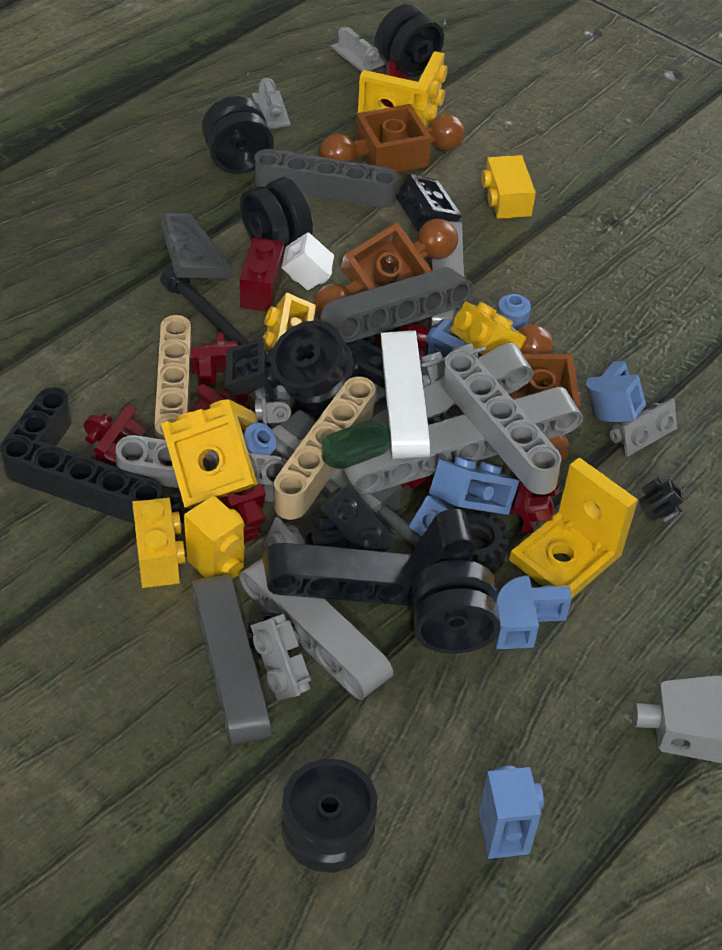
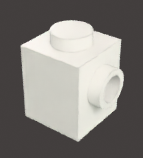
M307 232L286 246L282 269L294 281L300 283L306 290H310L318 284L325 283L330 278L334 255Z

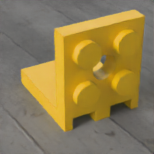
M433 52L419 82L363 70L359 81L358 113L390 108L383 105L381 99L389 100L394 107L411 104L425 128H427L429 123L436 117L438 106H442L445 97V90L441 89L448 67L444 65L445 53Z
M227 399L211 404L208 410L199 409L194 412L179 415L175 422L166 421L161 423L185 508H194L213 495L220 499L258 485L242 433L250 424L258 423L255 412ZM216 451L219 455V464L213 471H206L203 466V459L207 453Z
M579 457L569 466L559 512L553 516V521H547L515 547L510 553L509 561L541 586H569L571 597L573 598L622 555L638 499ZM566 554L571 560L562 562L555 559L553 555Z

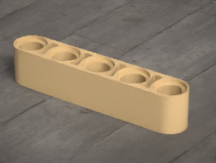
M181 315L166 317L161 323L155 409L156 439L165 440L161 423L166 421L175 422L179 415L188 413L190 410L191 324L186 317Z
M353 377L344 383L276 476L274 481V510L277 515L284 519L292 520L300 518L306 513L341 463V457L351 449L372 419L376 389L371 380L365 377Z

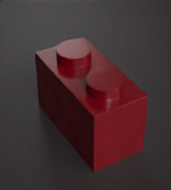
M253 237L239 279L240 308L268 312L269 308L274 305L284 272L282 269L284 242Z

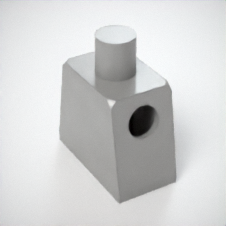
M722 676L687 678L659 683L653 704H634V727L655 728L657 745L662 752L722 763Z

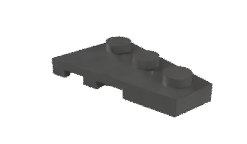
M164 212L161 226L176 278H229L233 267L193 216L188 213Z

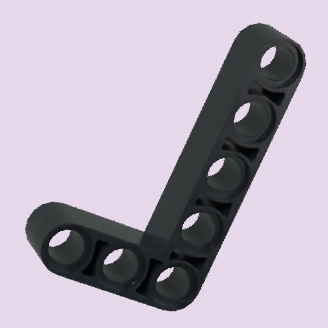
M57 387L42 390L0 445L3 467L7 478L13 482L135 524L132 502L163 498L162 486L152 479L56 447L72 423L68 394L63 389Z
M447 509L438 513L433 518L411 555L294 543H276L263 551L262 559L267 588L276 595L413 606L412 582L419 572L427 566L442 561H468L474 552L475 545L466 513L460 509Z

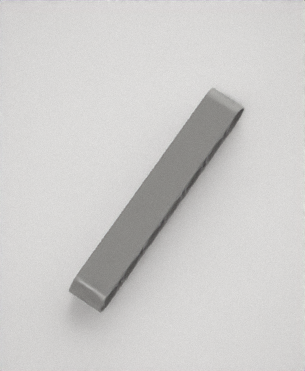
M563 387L548 389L514 400L547 439L572 432L578 428L583 420L582 413L568 391ZM464 414L428 425L430 457L392 460L390 437L349 449L341 457L340 462L351 486L359 495H367L435 474L439 459L454 461L456 456H461L479 461L498 455V453Z

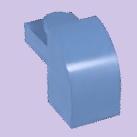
M614 361L601 377H589L586 381L594 415L601 421H634L646 406L639 375H629L626 361Z
M529 576L515 578L504 585L497 598L500 632L494 640L496 649L534 648L539 628L538 622L566 621L572 600L569 586L555 587L546 585L531 588Z

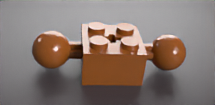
M411 104L357 113L355 141L345 134H331L322 141L319 155L324 158L354 162L356 157L363 156L369 165L388 167L396 172L415 170L429 166L431 144L441 151L454 150L462 143L465 129L461 120L452 114H441L435 117L429 127L425 128Z
M432 219L421 227L418 233V241L412 243L399 223L396 222L346 253L340 268L351 283L345 287L338 284H330L321 288L315 295L313 302L316 305V316L320 320L323 308L334 300L431 272V268L424 259L427 257L435 260L445 259L455 251L458 244V234L455 227L444 219Z
M529 324L519 328L517 331L527 337L520 351L533 369V377L525 386L510 393L511 398L515 400L548 389L563 387L568 391L580 410L581 403L573 354H552V336L540 325ZM565 434L548 439L559 451L561 464L566 460L569 453V442Z

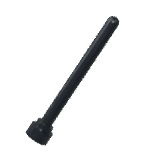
M172 265L164 270L160 282L168 291L177 294L181 293L220 332H223V335L229 341H237V346L249 343L234 326L190 285L188 278H176Z

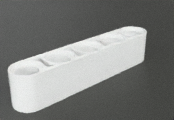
M416 330L381 333L392 460L430 457L429 430Z

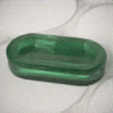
M369 420L329 434L322 442V460L332 468L345 469L378 457L389 449L390 430L381 422Z

